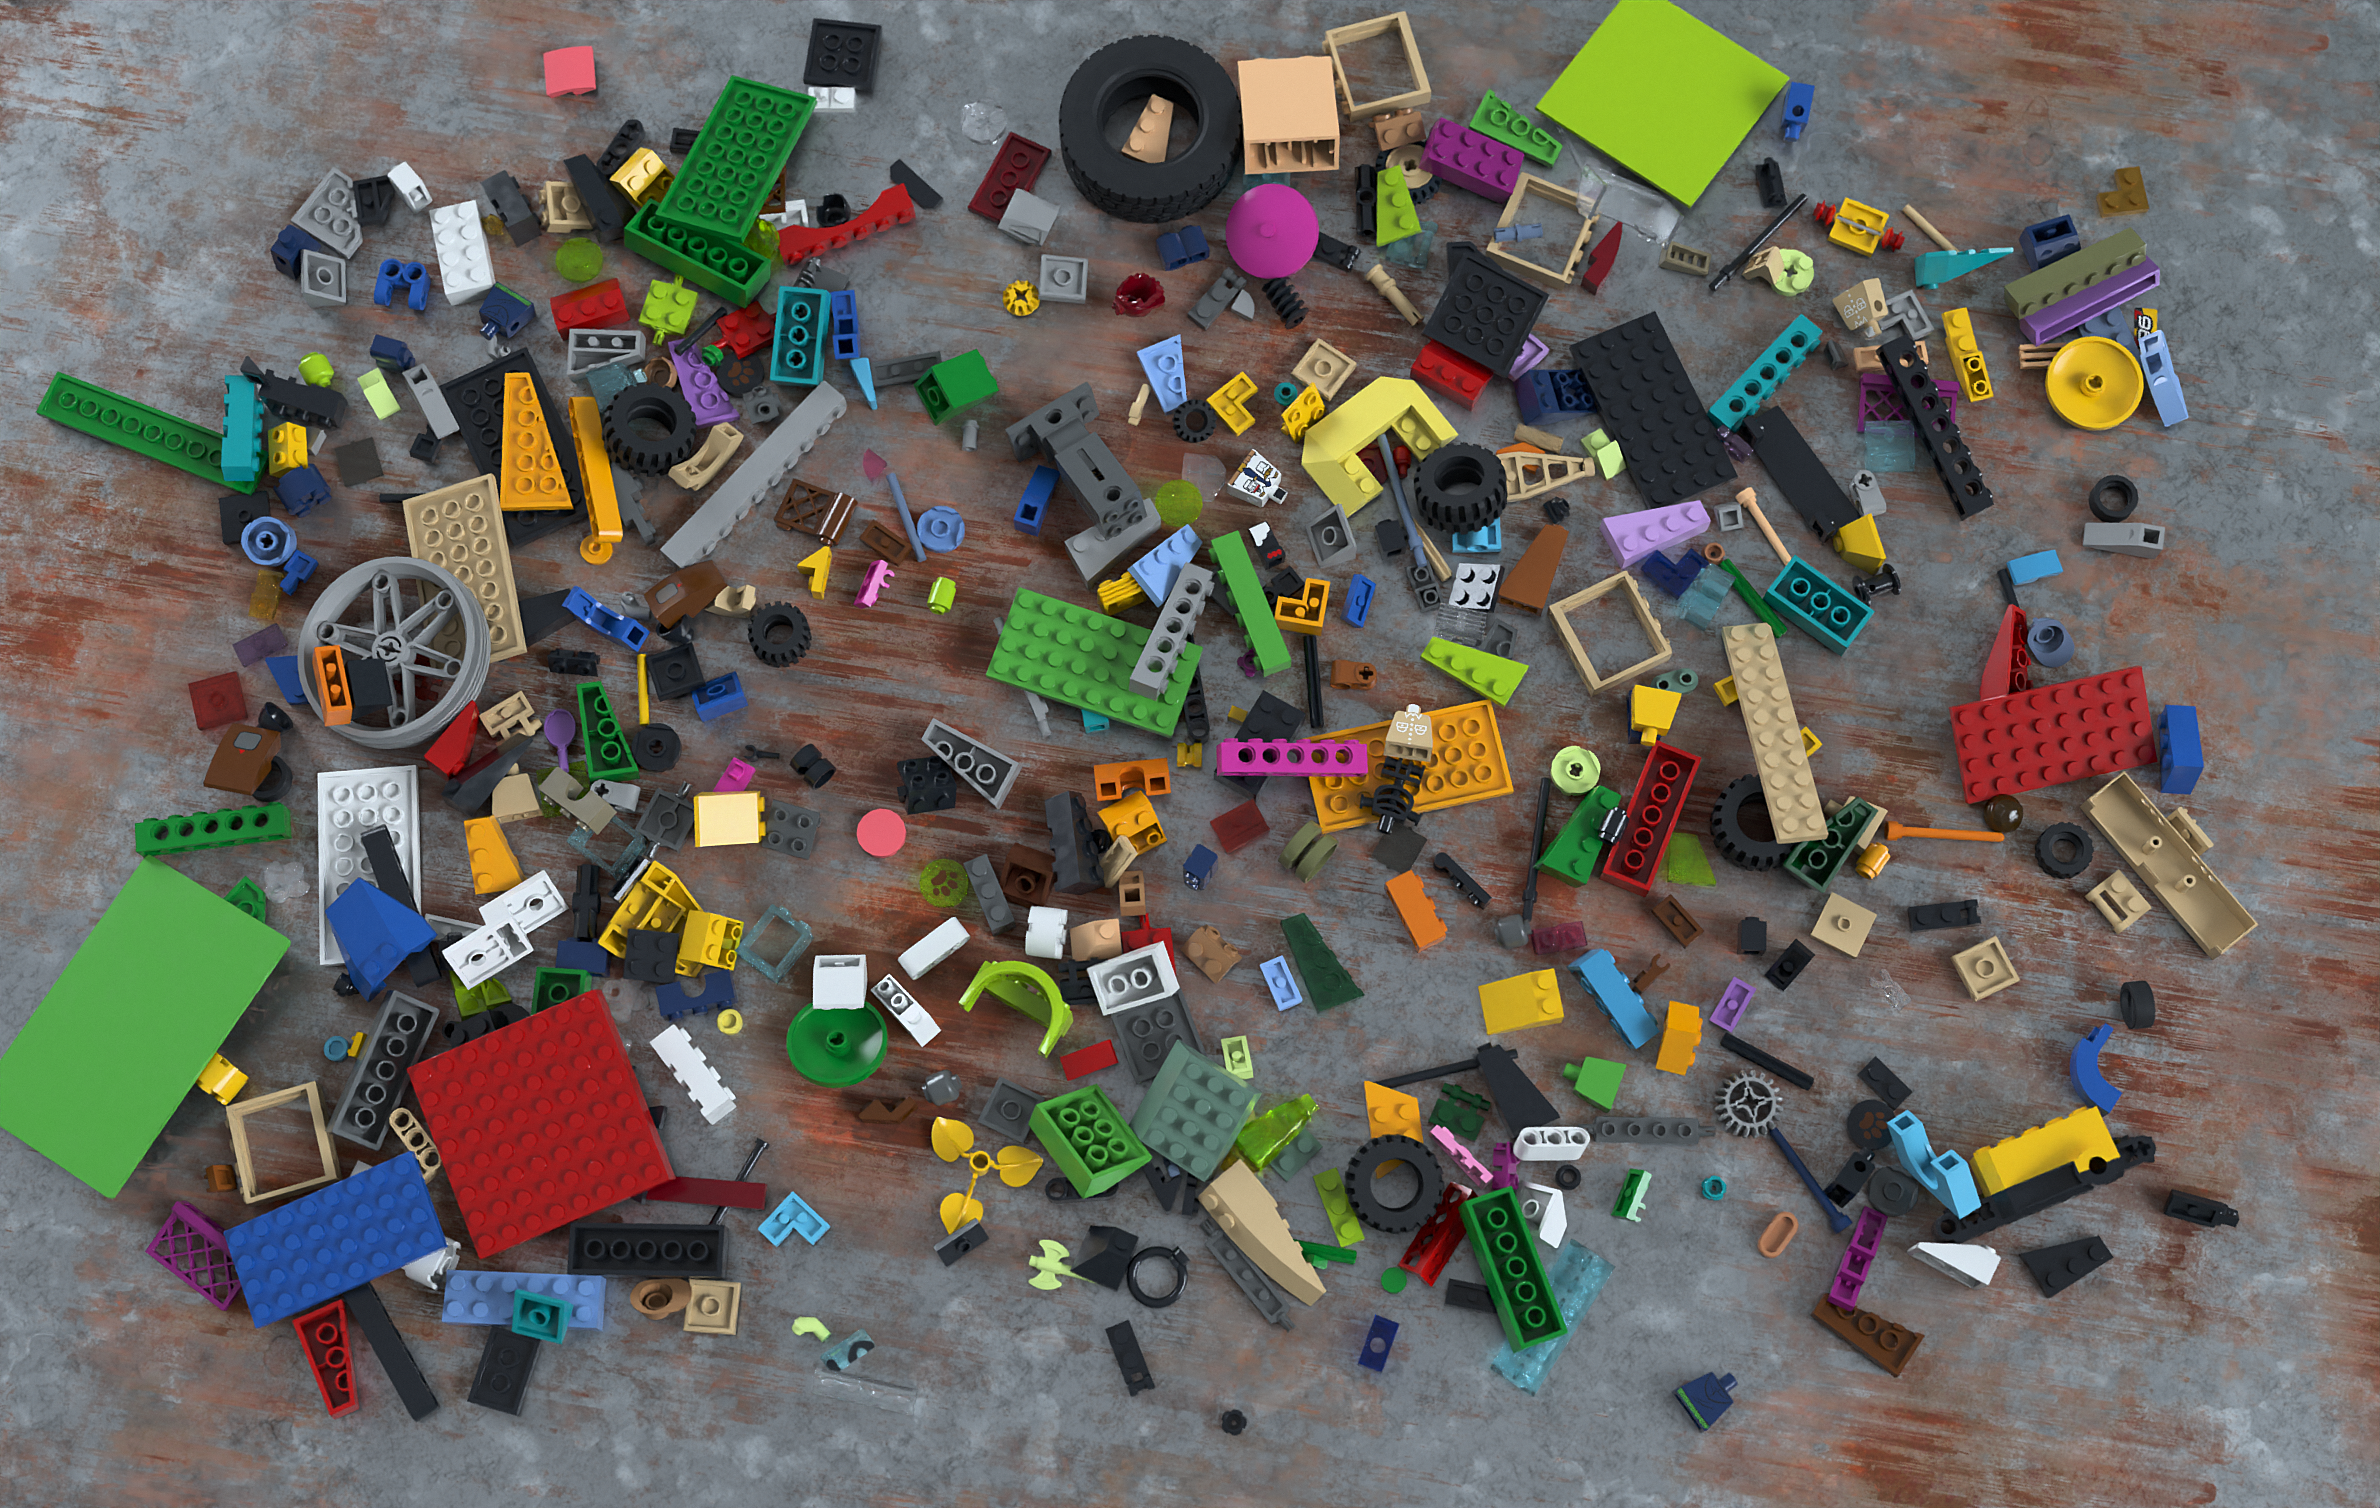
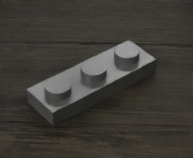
M940 351L870 363L874 388L919 380L930 367L942 363Z

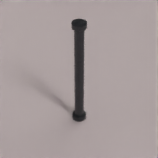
M759 1138L756 1139V1145L735 1181L746 1182L764 1150H768L770 1147L768 1143ZM719 1206L708 1225H720L730 1207Z

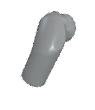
M627 591L621 595L620 603L627 616L650 620L651 609L640 607L632 592Z

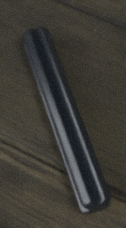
M1305 635L1303 637L1310 724L1311 728L1319 729L1324 726L1317 639L1315 635Z
M1725 1033L1720 1041V1045L1804 1090H1809L1814 1083L1813 1077L1729 1033Z

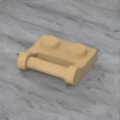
M2117 870L2085 895V898L2089 902L2092 901L2114 926L2113 930L2117 935L2152 908L2120 870ZM2103 892L2107 896V898L2125 917L2124 921H2122L2117 916V914L2099 895L2100 893Z

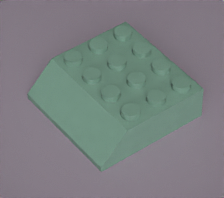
M1178 1039L1130 1121L1129 1127L1141 1142L1203 1182L1210 1181L1215 1177L1263 1092Z

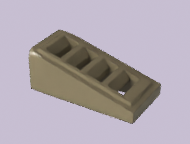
M1668 240L1661 248L1658 266L1706 277L1712 254ZM1679 255H1682V260H1681V261L1678 260V259H1679ZM1689 257H1692L1691 264L1688 263ZM1698 259H1701L1700 267L1697 266Z

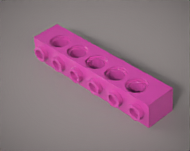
M1236 738L1223 739V742L1216 746L1217 776L1363 777L1368 773L1367 744H1359V740H1345L1344 744H1335V740L1331 739L1321 740L1320 743H1311L1310 739L1296 740V743H1287V739H1273L1272 743H1263V739H1248V743L1238 742ZM1239 751L1247 753L1249 757L1247 763L1239 759ZM1264 751L1271 753L1273 757L1272 763H1268L1263 759ZM1288 752H1293L1296 755V763H1291L1288 760ZM1312 752H1317L1320 755V763H1315L1312 760ZM1336 752H1340L1344 755V764H1341L1336 760Z

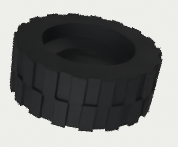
M2059 822L2056 825H2051L2038 837V842L2034 848L2036 850L2035 859L2037 858L2039 867L2053 878L2070 879L2079 875L2089 866L2093 859V841L2089 838L2086 830L2084 831L2081 829V826H2076L2071 822ZM2059 839L2071 841L2076 848L2075 858L2070 862L2057 860L2052 853V846L2055 841Z

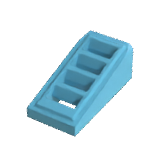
M864 357L850 360L851 370L872 410H877L878 406L869 359Z

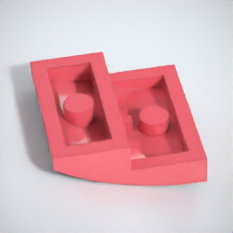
M591 46L569 47L543 54L546 93L550 98L570 92L577 96L596 89L593 48Z

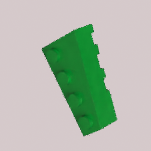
M601 681L576 684L590 785L592 786L598 780L621 782L640 779L638 767L632 757Z
M1601 785L1591 789L1533 868L1574 888L1586 885L1603 842L1597 839L1599 834L1597 832L1607 809L1613 810V807H1618L1622 795Z

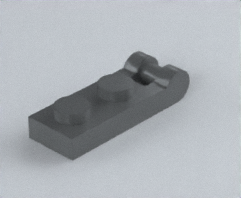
M1230 267L1226 268L1221 277L1187 313V317L1206 331L1238 296L1241 290L1245 288L1248 281L1243 277L1239 278L1236 276L1235 271ZM1228 282L1234 285L1231 289L1225 286Z

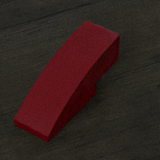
M1621 221L1614 225L1589 255L1587 264L1591 267L1583 275L1580 286L1594 296L1597 295L1605 284L1616 260L1622 236L1623 223Z

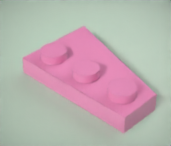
M1436 1125L1430 1131L1428 1136L1481 1190L1490 1183L1493 1175L1482 1164L1477 1162L1463 1145L1460 1146L1453 1139V1134L1446 1127L1441 1128Z

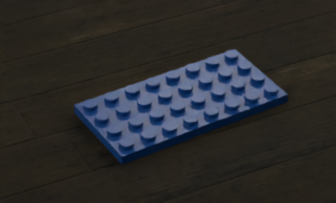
M414 1151L406 1152L223 1232L255 1328L257 1329L448 1247Z

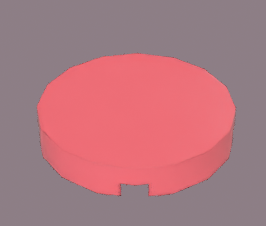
M876 809L870 811L863 816L858 824L857 838L859 845L872 857L886 858L893 856L900 850L906 840L905 824L900 816L891 810Z

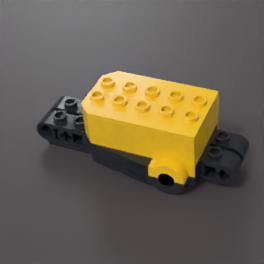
M2085 1106L2073 1111L2068 1115L2069 1118L2063 1119L2060 1116L2048 1121V1123L2044 1124V1128L2039 1129L2038 1126L2025 1130L2023 1131L2024 1133L2020 1134L2021 1137L2017 1139L2013 1135L1999 1141L1997 1147L1992 1149L1990 1145L1980 1148L1973 1153L1974 1157L1969 1163L1983 1191L1982 1194L1978 1195L1981 1206L1961 1219L1951 1210L1945 1208L1943 1215L1932 1224V1236L1940 1243L1961 1244L2082 1194L2093 1193L2100 1187L2123 1177L2125 1171L2138 1167L2153 1158L2156 1153L2155 1143L2151 1138L2143 1135L2132 1139L2129 1138V1135H2125L2113 1142L2097 1106L2091 1109H2087ZM2141 1148L2143 1153H2137L2130 1157L2129 1153L2131 1151ZM1979 1212L1980 1217L1975 1221H1966L1965 1218L1967 1216L1972 1217ZM1941 1223L1949 1224L1952 1233L1949 1235L1943 1233Z

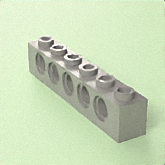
M1185 562L1130 677L1129 691L1155 701L1160 693H1165L1169 683L1167 677L1169 673L1173 674L1178 664V660H1176L1178 653L1183 654L1187 645V640H1185L1187 634L1192 635L1197 621H1194L1196 615L1201 616L1206 602L1203 600L1206 595L1210 596L1215 584L1211 582L1213 572ZM1174 630L1177 631V633H1171L1169 631ZM1160 650H1167L1168 652L1163 653ZM1156 669L1159 672H1151L1150 670Z

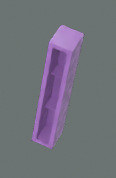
M2146 255V261L2020 319V330L2037 347L2158 286L2160 268Z

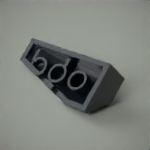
M586 154L563 160V164L599 244L623 237L624 228L637 214L634 207Z

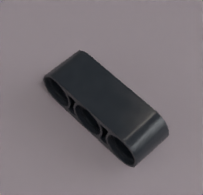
M1067 1177L1053 1178L1047 1182L1045 1193L1048 1200L1054 1204L1107 1201L1117 1197L1119 1183L1114 1184L1115 1189L1111 1193L1101 1192L1083 1199L1081 1195L1075 1192V1187ZM1060 1185L1064 1188V1192L1060 1197H1053L1050 1194V1189L1053 1186Z

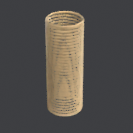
M1518 424L1513 440L1525 442L1559 454L1564 437L1562 438L1558 435Z

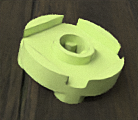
M1780 249L1784 269L1776 284H1771V288L1783 296H1795L1797 293L1806 291L1814 277L1813 260L1800 251ZM1793 269L1796 275L1793 274L1791 277H1788L1787 272L1784 270Z
M1570 746L1558 752L1551 764L1550 774L1554 785L1564 795L1579 796L1588 793L1594 788L1599 780L1601 768L1594 753L1579 746ZM1572 765L1582 769L1579 772V776L1575 777V775L1569 773Z

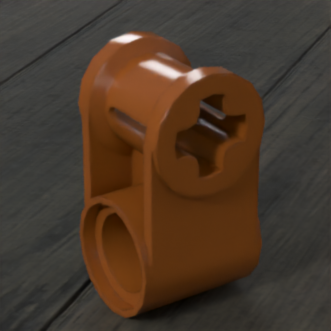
M1347 660L1332 661L1330 687L1340 690L1368 691L1376 686L1377 670L1371 663ZM1364 674H1369L1368 680L1363 679Z

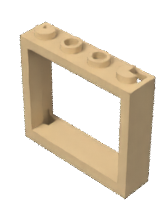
M1405 11L1325 31V41L1322 42L1325 55L1329 54L1331 56L1332 72L1337 79L1335 81L1336 92L1338 95H1342V110L1344 115L1348 114L1350 122L1430 102L1431 89ZM1397 31L1416 91L1354 106L1335 46Z
M1521 172L1513 194L1510 196L1496 228L1510 227L1525 191L1587 215L1586 220L1561 275L1499 251L1502 242L1495 243L1494 236L1491 238L1485 256H1489L1503 268L1563 291L1565 284L1570 285L1574 277L1575 271L1572 270L1574 264L1579 265L1584 251H1581L1583 244L1588 245L1593 233L1589 231L1591 225H1596L1601 213L1598 212L1600 202Z
M1627 570L1550 605L1547 611L1549 620L1591 697L1669 661L1672 655L1671 651L1673 650L1669 645V639L1663 637L1660 632L1661 625L1658 619L1650 614V606L1644 596H1640L1637 590V581L1633 580L1632 576H1629ZM1621 587L1658 655L1600 681L1564 613Z
M313 1081L226 1106L225 1124L228 1129H231L232 1139L229 1140L232 1152L236 1153L238 1163H235V1171L238 1178H241L243 1187L240 1188V1194L243 1195V1200L246 1204L257 1207L330 1186L343 1180L333 1134L325 1131L330 1120L321 1084ZM308 1097L325 1176L259 1195L242 1116Z

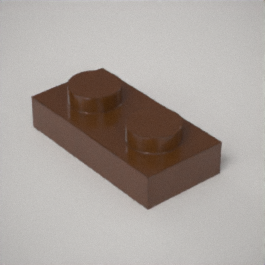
M874 519L859 537L862 543L897 567L900 566L913 549L911 544Z
M1671 894L1651 911L1684 949L1704 932L1700 925Z

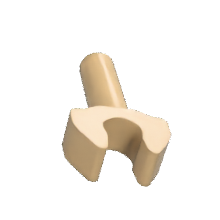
M1148 384L1142 385L1136 402H1133L1131 406L1129 424L1137 426L1140 422L1143 407L1151 390Z

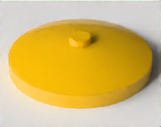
M2096 336L2076 339L2061 348L2050 362L2045 379L2047 397L2056 413L2069 424L2092 431L2110 429L2124 422L2139 405L2144 385L2141 368L2132 353L2118 342Z

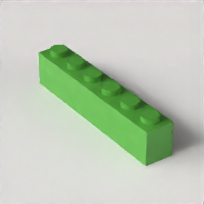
M1237 530L1211 540V549L1208 550L1212 563L1217 562L1220 569L1217 571L1218 578L1222 585L1226 584L1229 591L1226 592L1227 600L1230 606L1234 605L1237 614H1234L1238 627H1243L1246 635L1243 638L1248 650L1252 649L1255 657L1252 660L1256 670H1261L1263 677L1290 668L1291 657L1239 531Z

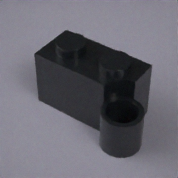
M486 1010L463 1022H446L442 1027V1035L446 1040L450 1041L451 1047L454 1049L508 1025L503 1011Z

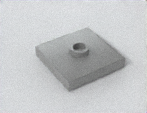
M1042 254L1038 300L1085 304L1088 259Z

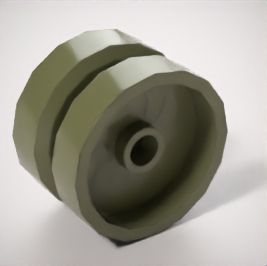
M1313 820L1307 822L1294 835L1278 858V862L1286 869H1292L1297 866L1295 876L1305 884L1322 869L1339 845V841L1330 834L1320 838L1322 827Z

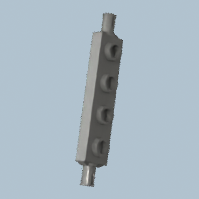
M1595 1116L1593 1124H1577V1127L1587 1128L1586 1131L1588 1134H1593L1595 1142L1698 1144L1700 1136L1715 1137L1716 1133L1705 1132L1706 1130L1716 1131L1715 1126H1700L1698 1118Z
M1208 1218L1204 1220V1223L1202 1222L1199 1226L1209 1236L1205 1246L1270 1324L1279 1321L1287 1333H1289L1291 1328L1294 1329L1296 1325L1286 1315L1290 1309L1288 1303L1255 1263L1233 1242L1222 1228L1216 1230Z

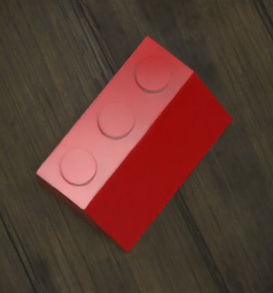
M618 278L550 298L552 314L563 341L569 340L570 329L601 330L631 320Z
M1431 340L1423 347L1411 366L1410 378L1463 408L1472 411L1495 373Z

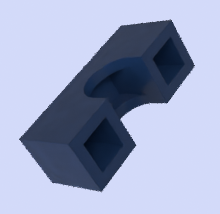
M726 969L704 975L706 988L698 997L686 996L684 986L680 981L655 987L661 1017L665 1021L677 1022L683 1020V1016L686 1015L702 1016L707 1014L710 1009L726 1010L732 1008V1004L738 1003L733 975L730 970Z

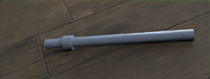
M1382 434L1377 437V441L1409 537L1407 542L1410 551L1414 553L1418 567H1424L1427 565L1422 549L1424 544L1421 536L1417 534L1386 435Z

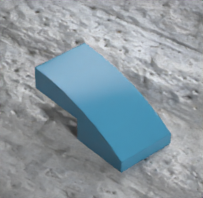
M2055 550L2024 556L2006 563L2014 585L2032 583L2039 578L2057 576L2064 572Z

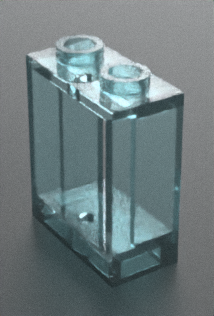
M614 815L610 821L634 839L611 867L584 847L594 832L590 829L588 832H585L578 826L566 840L567 843L616 881L623 875L632 861L638 855L641 856L647 848L646 844L648 842L644 836Z
M771 904L735 952L740 958L778 985L814 939V936L810 932L812 928L800 919L797 922L791 918L792 913L784 906L780 905L778 908ZM774 916L801 934L800 938L776 968L749 949Z

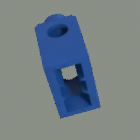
M1791 82L1785 95L1780 129L1786 130L1784 138L1786 141L1797 142L1799 134L1806 128L1815 88L1814 85Z

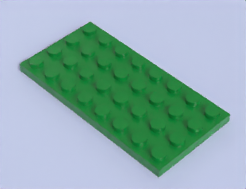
M731 75L655 213L656 220L743 244L817 105L816 97Z

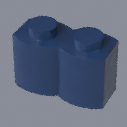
M1188 225L1183 227L1178 233L1167 232L1160 235L1156 240V249L1165 271L1176 270L1187 264L1197 263L1209 257L1210 249L1200 226Z
M378 334L375 335L370 347V355L373 359H376L378 368L402 374V372L415 367V358L405 342Z

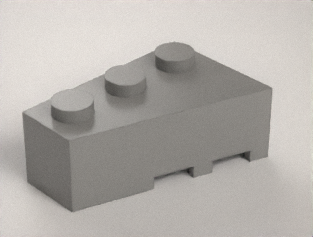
M570 329L567 376L573 382L645 361L646 337L641 331Z

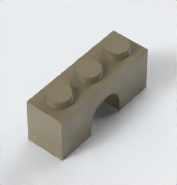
M558 766L538 788L545 795L542 799L552 808L556 805L561 808L559 812L569 820L574 817L577 820L576 825L585 832H588L590 829L598 835L617 813L607 801L591 790L582 799L576 801L577 796L584 788L575 778Z

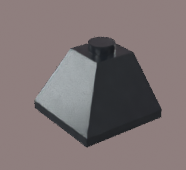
M1090 1225L1070 1272L1117 1292L1135 1253L1139 1237L1117 1227Z

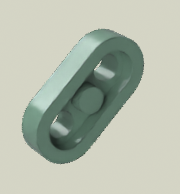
M1682 668L1656 676L1652 680L1650 687L1661 689L1659 684L1664 683L1667 686V689L1664 690L1682 693V696L1695 690L1698 684V676L1693 670ZM1682 677H1688L1690 682H1683Z

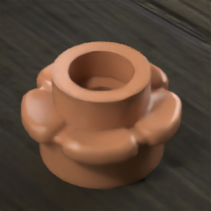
M1709 543L1702 548L1701 556H1703V561L1706 564L1719 565L1723 561L1725 551L1720 544Z

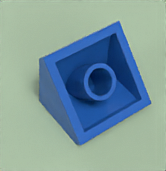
M736 671L705 682V687L691 691L695 708L702 722L748 706Z

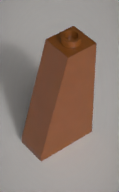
M1545 524L1501 585L1497 603L1541 617L1569 531L1558 524Z

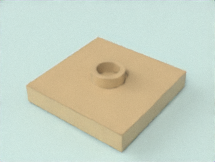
M1317 338L1291 372V377L1306 387L1314 382L1319 395L1330 402L1356 368L1357 363L1320 338Z
M1831 892L1809 937L1856 959L1877 914Z
M1996 936L1950 958L1974 1002L2020 981Z
M689 1279V1285L692 1287V1297L685 1307L683 1331L735 1335L741 1283Z

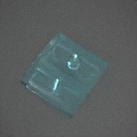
M1865 421V469L1872 473L1914 472L1915 437L1911 421Z

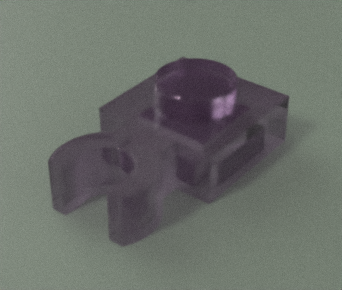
M1725 425L1717 429V435L1720 441L1727 446L1728 454L1734 460H1739L1744 464L1750 458L1754 449L1737 434L1733 435Z

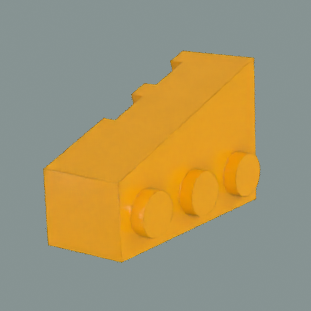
M494 815L473 817L464 821L475 895L510 890L527 880Z

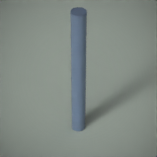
M895 473L888 474L886 478L918 562H923L927 558Z

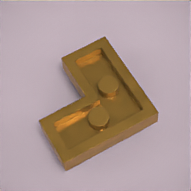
M2140 166L2116 169L2114 175L2118 191L2102 192L2096 196L2101 218L2146 213L2149 210V204Z

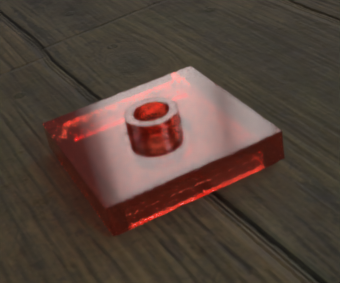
M237 671L188 684L197 728L200 731L248 718Z

